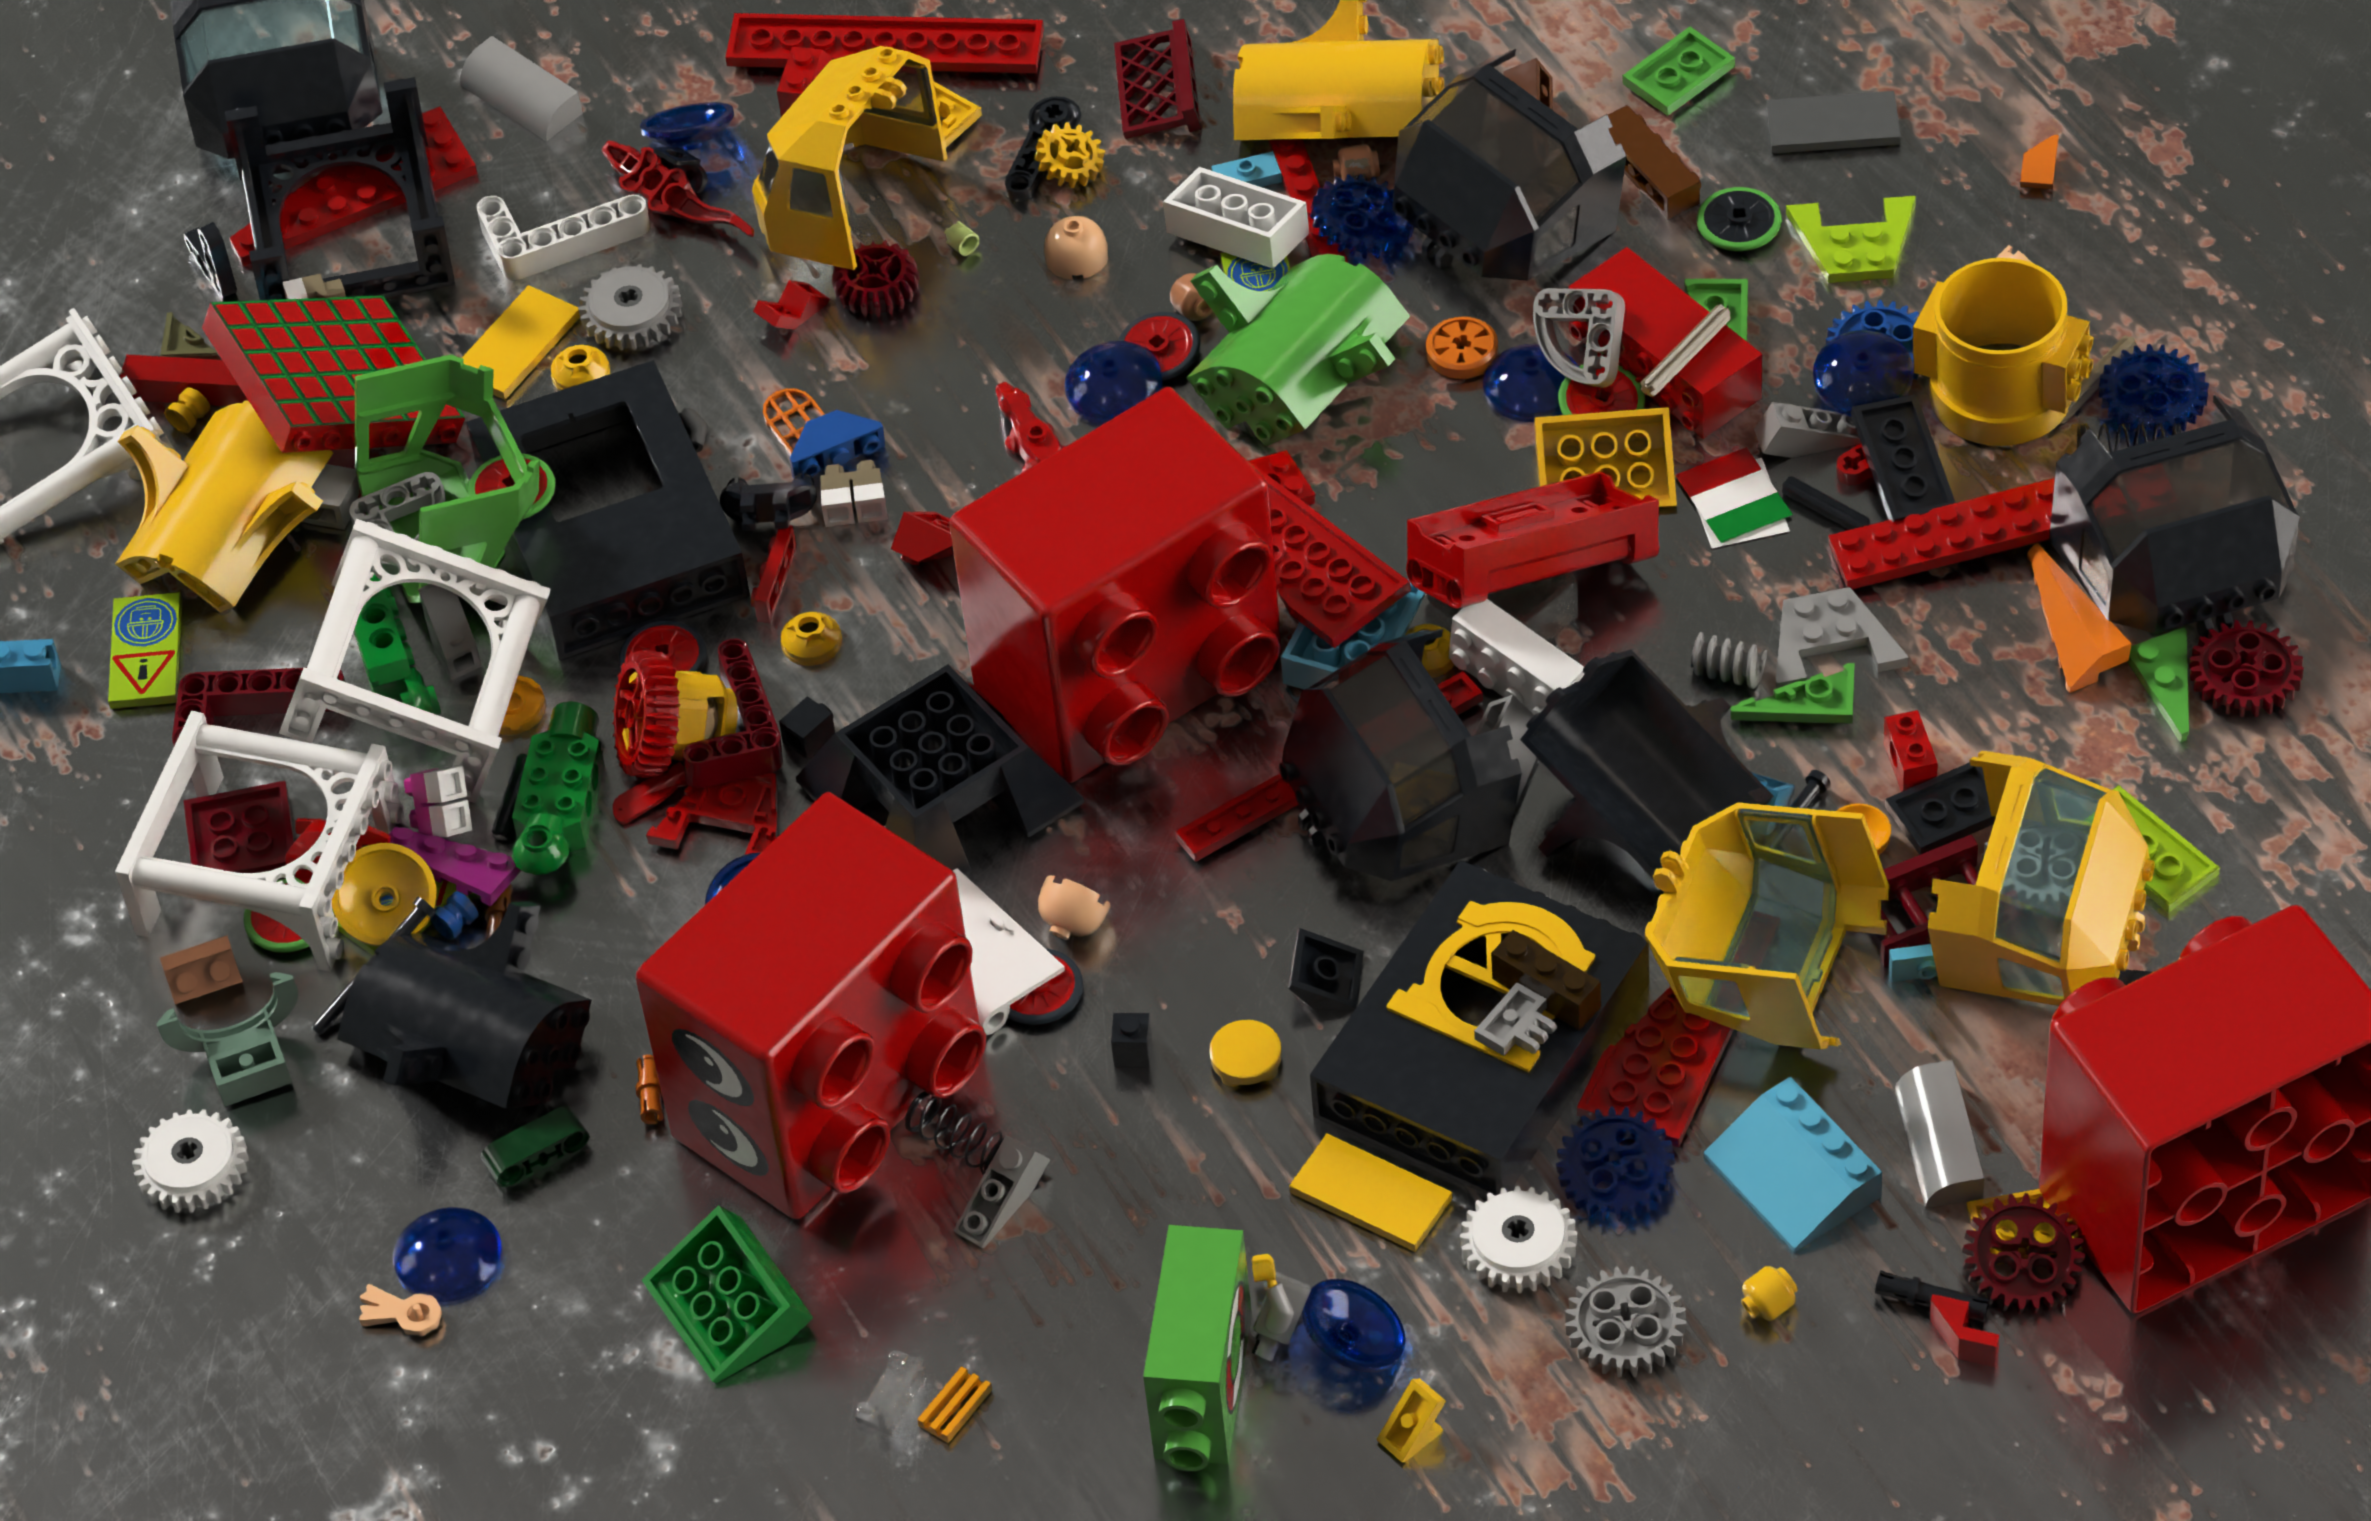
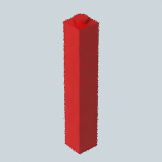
M127 354L123 367H121L124 372L119 375L121 379L127 376L136 389L137 393L132 395L134 400L140 396L143 401L177 403L179 395L184 389L189 387L199 391L210 405L228 406L248 401L223 360Z

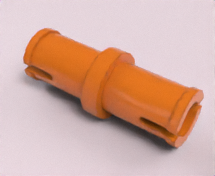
M643 1055V1064L640 1057L636 1061L639 1080L635 1086L636 1096L640 1099V1117L642 1122L656 1124L657 1118L659 1121H662L664 1118L661 1102L662 1092L653 1055Z

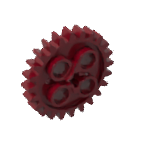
M2235 620L2234 628L2231 629L2224 623H2221L2220 633L2209 629L2208 638L2200 636L2198 646H2193L2192 657H2190L2189 663L2190 681L2195 682V692L2202 691V701H2208L2213 698V709L2224 705L2228 715L2233 709H2238L2240 717H2244L2246 710H2251L2252 714L2258 717L2259 709L2262 708L2268 714H2272L2273 704L2283 709L2285 699L2293 701L2295 691L2300 690L2304 667H2302L2303 656L2298 655V645L2290 646V636L2279 638V628L2271 632L2266 631L2267 623H2263L2259 629L2254 628L2252 620H2249L2246 627H2241L2239 621Z
M2028 1193L2024 1194L2022 1201L2017 1203L2013 1194H2009L2007 1205L2005 1206L1996 1198L1993 1202L1994 1211L1983 1206L1980 1214L1984 1220L1973 1217L1971 1226L1975 1230L1966 1231L1964 1238L1971 1243L1963 1245L1962 1253L1972 1257L1964 1261L1963 1267L1975 1269L1969 1275L1968 1280L1969 1282L1980 1280L1981 1284L1977 1293L1982 1294L1989 1290L1992 1293L1990 1304H1993L2000 1298L2003 1300L2004 1311L2010 1307L2011 1303H2015L2018 1314H2022L2025 1304H2030L2032 1311L2037 1313L2041 1301L2046 1307L2051 1309L2054 1304L2053 1295L2063 1301L2067 1295L2063 1287L2073 1290L2076 1281L2071 1276L2080 1277L2083 1269L2074 1264L2083 1262L2085 1258L2084 1253L2075 1251L2082 1247L2083 1239L2072 1238L2078 1230V1225H2065L2069 1213L2066 1212L2057 1216L2055 1214L2058 1205L2056 1202L2048 1209L2043 1207V1196H2040L2036 1203L2033 1204L2030 1203ZM2008 1228L2013 1232L2015 1238L2008 1241L2002 1240L1996 1234V1230ZM2039 1230L2046 1231L2050 1234L2052 1241L2040 1243L2035 1239L2033 1233ZM1994 1248L2000 1252L1993 1254L1990 1252V1249ZM2019 1248H2025L2026 1254L2029 1255L2028 1259L2021 1258V1253L2018 1252ZM2055 1253L2056 1258H2051L2046 1254ZM2000 1263L2007 1264L2012 1268L2013 1274L2006 1277L2001 1276L1996 1272L1994 1266ZM2036 1266L2045 1267L2050 1272L2051 1277L2039 1279L2033 1274L2032 1268Z

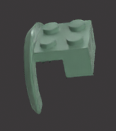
M279 972L269 974L273 983L271 999L258 1013L238 1024L215 1030L192 1029L179 1021L174 1008L167 1010L157 1022V1027L163 1041L170 1047L187 1052H206L213 1077L225 1107L293 1083L273 1029L291 1013L297 1003L298 989L293 975Z

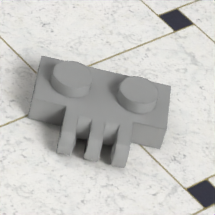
M1516 983L1474 1030L1475 1040L1503 1056L1515 1044L1535 1054L1540 1048L1539 1043L1543 1044L1548 1039V1034H1552L1557 1029V1025L1554 1021L1542 1015L1543 1011L1547 1008V999Z

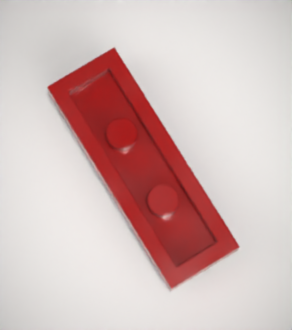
M789 525V528L778 529L776 537H771L768 547V560L761 564L760 583L758 588H753L750 600L751 607L755 608L757 622L771 623L797 548L794 528Z

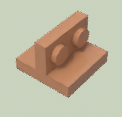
M227 935L159 958L175 1004L242 982Z

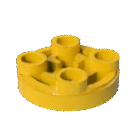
M1255 1020L1231 1022L1218 1030L1210 1043L1209 1052L1212 1067L1226 1086L1236 1087L1238 1085L1255 1084L1264 1080H1272L1278 1074V1067L1282 1059L1281 1042L1277 1033L1270 1026Z

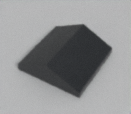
M1299 928L1296 931L1288 989L1313 1009L1353 1012L1357 1004L1364 951Z

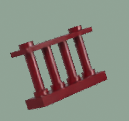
M1972 834L1884 869L1889 884L1888 900H1881V904L1898 899L1916 927L1898 934L1881 909L1880 919L1887 920L1886 935H1882L1884 940L1881 941L1880 963L1883 967L1889 966V949L1931 944L1928 932L1929 919L1911 892L1925 886L1932 889L1933 878L1943 880L1956 874H1962L1968 884L1976 885L1979 874L1974 867L1977 866L1978 843ZM2009 890L2000 893L1997 924L2011 917L2012 894Z

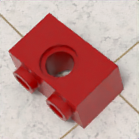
M1915 710L1884 717L1883 743L1901 792L1937 777L1938 762L1919 711Z

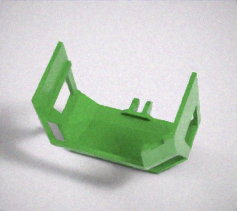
M450 354L355 376V470L362 497L420 473L432 472L436 474L442 482L447 502L421 507L418 511L389 522L395 533L405 534L412 539L419 534L420 542L431 546H438L447 552L461 557H468L478 563L498 569L505 558L504 548L533 505L539 493L540 459L530 461L528 465L526 464L493 399L494 369L483 365L475 368L463 364V358ZM445 405L482 417L515 482L514 486L468 496L470 480L461 462L422 449ZM419 411L404 450L369 459V424L371 421ZM413 492L409 493L410 498L414 497ZM402 497L392 498L388 502V504L399 505L405 499ZM411 582L401 583L400 585L409 603H421L418 589L428 584Z

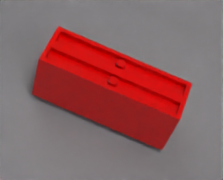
M1625 247L1568 286V289H1606L1623 297L1625 313L1618 365L1622 366L1625 371H1630L1636 377L1635 381L1640 384L1709 313L1708 310L1628 247ZM1583 296L1577 298L1574 302L1573 310L1575 314L1582 312L1585 308ZM1610 301L1608 304H1599L1596 302V307L1601 308L1603 310H1607V308H1612L1613 305L1612 301ZM1569 321L1568 328L1571 335L1576 340L1586 344L1589 322ZM1724 325L1664 388L1651 398L1658 402L1661 408L1669 407V413L1679 419L1687 430L1694 431L1704 439L1762 399V353L1727 325ZM1608 330L1601 332L1598 337L1600 347L1606 346L1610 341V332ZM1597 353V357H1607L1605 354Z

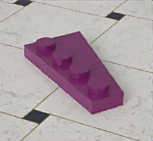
M394 827L389 833L391 837L390 843L411 849L427 863L435 881L441 883L447 880L456 884V891L467 896L472 892L481 896V902L492 906L521 872L516 867L512 857L504 853H495L476 848L470 844L452 842L439 836H429L414 832L408 828Z

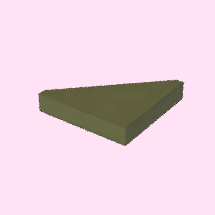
M172 312L167 313L160 356L222 360L217 351L204 342V338L189 326H185L178 321Z

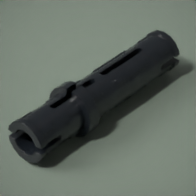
M1882 1270L1878 1275L1875 1294L1906 1301V1304L1912 1307L1917 1304L1931 1308L1932 1294L1969 1302V1318L1982 1323L1985 1321L1990 1299L1922 1282L1921 1278L1915 1276L1913 1279Z

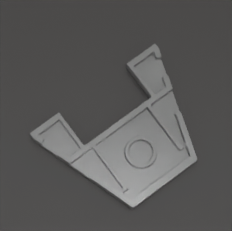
M1850 587L1783 600L1776 689L1797 681L1807 680L1801 658L1869 646L1877 672L1908 667V656Z

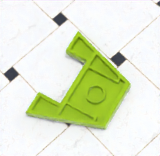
M1916 196L1883 198L1885 222L1822 226L1819 203L1786 205V215L1828 283L1890 279L1895 276L1916 205Z

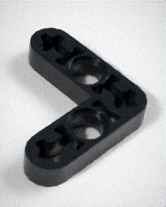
M211 222L184 233V240L191 255L218 295L223 299L237 293L225 243L215 223Z

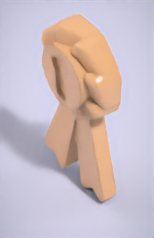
M371 1284L366 1286L367 1292L360 1295L361 1302L368 1304L360 1306L362 1314L359 1317L361 1326L398 1322L405 1334L424 1336L431 1330L437 1329L442 1316L439 1303L431 1295L414 1294L402 1300Z

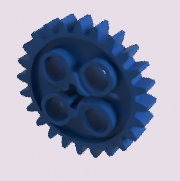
M1882 300L1878 301L1876 307H1872L1868 301H1865L1864 309H1860L1854 304L1852 305V314L1844 310L1841 311V319L1834 318L1833 327L1827 329V361H1832V370L1840 369V378L1851 375V384L1859 380L1864 381V383H1875L1878 390H1881L1883 383H1887L1891 389L1895 388V381L1907 385L1908 376L1917 380L1919 374L1914 373L1913 326L1919 316V312L1916 311L1908 314L1907 305L1898 310L1896 309L1895 301H1892L1888 307H1884Z

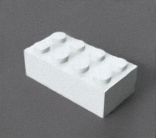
M1198 167L1163 201L1167 233L1273 269L1309 234L1306 202L1202 167Z
M1488 599L1482 603L1463 607L1452 618L1449 659L1452 660L1453 664L1461 670L1468 671L1484 687L1492 688L1503 697L1514 695L1534 715L1543 711L1547 705L1545 700L1552 691L1558 687L1562 689L1570 687L1575 682H1579L1584 675V666Z

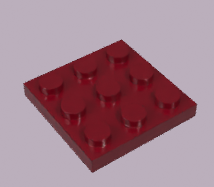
M286 781L183 800L192 865L236 873H261L286 865V853L295 842Z

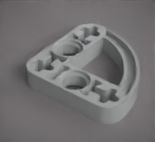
M1548 288L1540 291L1534 300L1533 323L1539 346L1550 364L1564 376L1588 386L1603 388L1608 387L1614 382L1618 372L1625 313L1623 297L1606 289ZM1583 296L1585 308L1582 312L1575 314L1573 310L1574 302L1577 298ZM1554 300L1562 303V308L1552 306L1546 309V305ZM1596 302L1599 304L1613 302L1612 308H1607V310L1596 307ZM1553 321L1589 322L1583 369L1575 365L1561 349L1555 335ZM1608 330L1610 332V341L1606 346L1600 347L1598 337L1601 332ZM1597 353L1605 354L1607 357H1597ZM1605 367L1604 373L1597 376L1596 370Z
M424 472L355 500L350 505L349 511L353 526L356 519L394 532L389 522L418 511L421 507L447 502L440 478L432 472ZM413 492L414 497L410 498L409 493ZM395 497H402L405 499L399 505L388 504V502ZM419 534L414 538V540L419 541ZM380 561L382 568L387 573L392 575L399 573L397 566Z

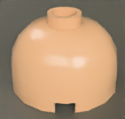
M1084 216L1065 217L1055 222L1047 232L1044 242V256L1047 268L1054 275L1073 280L1072 275H1083V279L1100 272L1108 260V244L1103 230L1093 220Z
M1047 876L1039 894L1038 910L1043 921L1051 926L1049 932L1058 938L1068 940L1070 935L1083 937L1096 931L1106 918L1111 907L1110 902L1106 900L1102 905L1098 902L1100 894L1065 878L1061 884L1054 883L1055 876Z

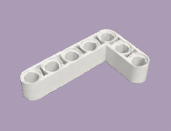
M628 195L520 233L502 198L487 196L482 198L476 206L482 234L503 275L510 280H520L641 237L651 227L646 200L639 195Z

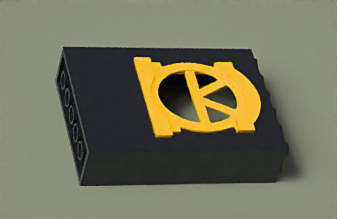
M1460 860L1310 1073L1313 1117L1486 1195L1488 1193H1492L1494 1196L1499 1195L1501 1188H1505L1507 1192L1511 1191L1649 985V943L1635 932H1627L1613 926L1605 919L1592 917L1572 905H1564L1550 899L1542 892H1534L1518 885L1509 878H1501L1487 872L1481 866L1471 865ZM1512 930H1515L1601 981V1008L1580 1031L1544 1010L1542 1015L1554 1021L1557 1029L1552 1034H1548V1039L1543 1044L1539 1043L1540 1048L1537 1052L1532 1054L1515 1044L1503 1056L1475 1040L1474 1030L1478 1026L1462 1021L1449 1010L1442 997L1441 978L1444 969L1447 968L1507 994L1510 989L1492 979L1491 952L1501 943V935L1503 933H1510ZM1485 937L1487 969L1460 958L1455 953L1467 943L1477 938Z

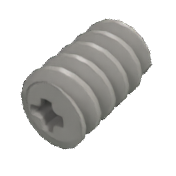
M1699 632L1691 654V668L1694 667V673L1697 676H1702L1707 670L1709 679H1716L1720 674L1723 682H1729L1734 677V683L1739 686L1747 679L1748 687L1754 689L1762 679L1767 650L1765 649L1762 655L1759 656L1757 645L1753 644L1748 653L1744 652L1743 641H1739L1734 650L1731 649L1730 638H1726L1722 646H1718L1717 635H1713L1709 643H1705L1704 632Z

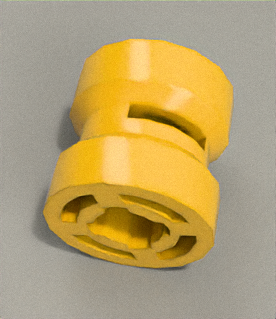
M187 387L179 395V401L171 403L164 412L167 421L182 433H189L196 426V419L203 418L210 411V404L199 391Z

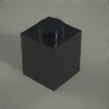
M807 696L779 721L783 743L804 758H810L835 734L832 711L825 704H818Z
M1113 1013L1111 1046L1114 1067L1150 1068L1152 1032L1149 1013Z

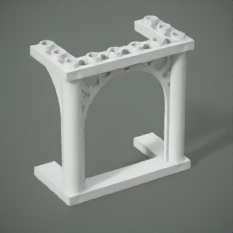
M356 519L331 584L335 586V590L307 668L302 670L279 734L299 741L313 743L325 710L328 709L457 755L453 766H463L467 797L462 799L475 803L502 740L498 735L528 643L551 589L541 586L535 581H528L508 574L504 570L483 565L471 558L447 552L438 546H431L414 540L405 534H398L381 528L374 523ZM380 561L397 566L399 573L396 575L387 573L382 568ZM375 574V576L379 578L380 581L375 582L371 581L370 579L373 578V575ZM401 583H427L457 594L478 612L489 632L491 657L468 726L337 679L358 616L366 602L376 593ZM487 600H491L506 607L499 611H491L485 607L484 603ZM494 621H500L499 625L497 626Z
M191 711L115 870L135 934L144 937L150 936L161 912L156 892L231 905L261 913L290 928L311 947L317 970L331 972L335 960L341 958L344 950V940L340 937L338 920L334 917L332 910V898L336 889L339 890L343 884L345 868L348 862H352L355 857L356 844L360 835H364L367 830L370 812H372L376 829L387 834L403 818L404 806L399 800L398 784L394 782L392 762L388 759L385 746L371 744L368 753L210 725L207 724L204 713ZM218 757L284 768L300 773L312 780L320 788L327 801L328 813L326 824L315 844L295 861L271 871L236 873L153 857L190 777L192 778L197 797L216 794L223 780ZM326 774L331 776V778L324 780L323 776ZM345 782L354 783L352 789L347 793H332L333 789L339 784ZM345 803L341 811L337 810L339 804ZM317 856H321L318 864H315L313 860ZM300 869H307L313 875L309 883L301 884L295 880V873ZM279 878H286L288 885L284 884L283 881H276Z

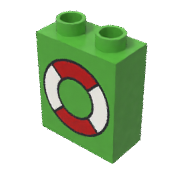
M1179 1225L1168 1226L1143 1379L1154 1458L1164 1459L1167 1464L1179 1470L1198 1471L1204 1469L1208 1463L1229 1465L1252 1317L1243 1230Z

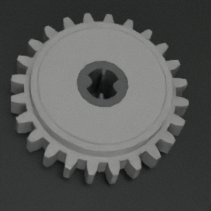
M642 264L637 266L625 265V267L618 269L614 267L608 273L602 272L598 280H591V288H584V297L579 299L580 319L583 329H587L588 336H595L596 343L598 344L604 341L607 348L616 346L619 347V350L624 348L636 350L637 347L641 346L649 347V344L654 341L660 342V337L664 334L669 335L671 333L670 326H677V318L682 316L681 295L678 285H674L673 278H666L663 270L656 273L653 266L644 268Z

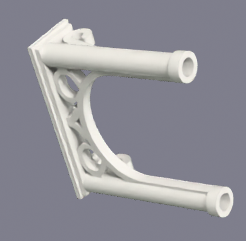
M75 308L69 310L71 315L65 318L68 324L0 366V400L21 387L34 383L50 382L62 384L75 390L85 399L89 411L88 433L81 449L74 458L56 472L0 506V545L5 542L4 538L101 477L104 478L125 470L130 478L142 480L136 463L124 447L117 442L124 431L136 425L150 430L155 435L156 440L162 445L175 450L166 435L161 439L159 438V436L164 434L163 430L154 417L149 420L146 418L151 413L140 396L134 400L132 395L137 393L136 389L127 376L122 379L119 377L124 372L114 356L107 359L105 355L111 351L100 335L92 336L97 333V330L88 316L81 319ZM97 366L103 378L88 380L94 372V367ZM114 392L121 404L111 403L105 405V401ZM113 416L122 418V423L117 429L113 431L102 430L105 421ZM100 441L105 443L98 447Z

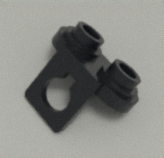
M655 147L653 153L660 157L665 167L669 170L681 168L684 170L696 195L703 192L708 177L705 169L700 165V159L679 147Z

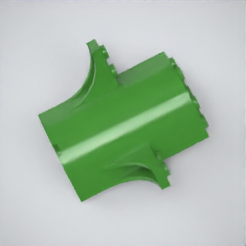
M1333 254L1317 255L1294 265L1269 291H1256L1241 286L1230 279L1218 265H1215L1196 274L1190 282L1218 317L1220 323L1225 326L1229 334L1190 373L1187 379L1194 387L1196 393L1214 413L1215 418L1225 428L1228 429L1246 421L1254 431L1255 436L1265 446H1268L1306 430L1347 384L1388 367L1396 358L1385 344L1409 319L1410 315L1390 288L1374 272L1360 263L1354 266L1344 262V256Z

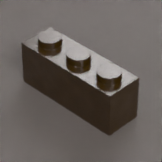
M1512 930L1491 952L1493 980L1508 989L1519 983L1546 998L1547 1008L1545 1011L1580 1031L1601 1008V981L1515 930Z

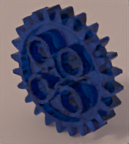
M1347 174L1345 181L1336 176L1334 183L1326 181L1324 188H1318L1311 206L1310 218L1314 219L1312 226L1313 228H1320L1318 236H1328L1327 245L1337 243L1339 244V252L1347 248L1350 250L1349 253L1352 257L1356 252H1361L1363 259L1367 258L1368 253H1372L1376 259H1379L1381 252L1390 257L1393 249L1400 252L1403 245H1408L1414 231V226L1392 210L1393 189H1387V181L1381 185L1377 184L1376 177L1374 176L1370 181H1365L1363 174L1359 175L1358 180H1354L1350 174Z
M2151 344L2147 345L2146 351H2141L2136 345L2134 346L2133 354L2122 350L2121 358L2113 356L2111 357V364L2104 366L2103 374L2100 375L2098 397L2102 398L2101 407L2109 408V418L2118 416V426L2121 423L2130 424L2129 432H2133L2139 423H2143L2148 433L2149 430H2154L2158 423H2161L2164 429L2172 435L2174 423L2177 424L2179 422L2181 430L2185 431L2187 422L2196 424L2197 416L2203 415L2204 406H2207L2209 383L2205 382L2206 373L2198 372L2199 363L2189 364L2190 355H2185L2181 358L2177 357L2178 349L2176 348L2169 354L2165 352V345H2161L2158 351H2154ZM2160 426L2158 427L2157 437H2160L2161 434Z
M1610 1106L1608 1116H1603L1600 1110L1596 1109V1119L1593 1121L1583 1115V1127L1580 1128L1572 1124L1570 1129L1573 1137L1562 1136V1143L1565 1148L1557 1149V1156L1561 1161L1556 1163V1169L1558 1174H1562L1558 1179L1560 1187H1566L1564 1190L1566 1198L1571 1199L1575 1197L1576 1209H1580L1587 1204L1589 1217L1593 1216L1597 1210H1600L1603 1221L1607 1220L1610 1212L1615 1213L1618 1222L1622 1220L1623 1212L1626 1211L1635 1219L1636 1208L1641 1207L1647 1213L1650 1212L1648 1201L1651 1199L1654 1202L1661 1203V1195L1658 1190L1669 1192L1670 1186L1666 1179H1673L1675 1177L1674 1168L1670 1167L1676 1164L1675 1155L1670 1153L1673 1151L1671 1140H1665L1667 1138L1666 1130L1664 1128L1656 1130L1657 1124L1654 1118L1644 1123L1643 1111H1639L1634 1118L1630 1117L1629 1107H1625L1621 1115H1616L1614 1107ZM1630 1138L1635 1140V1143L1630 1146L1619 1144L1624 1139ZM1590 1150H1599L1601 1152L1596 1157L1590 1158L1585 1156L1586 1152ZM1617 1161L1619 1165L1614 1166L1612 1162ZM1636 1170L1647 1172L1645 1176L1640 1178L1631 1176L1632 1172ZM1602 1181H1608L1612 1183V1185L1607 1189H1598L1597 1187H1595L1598 1183Z

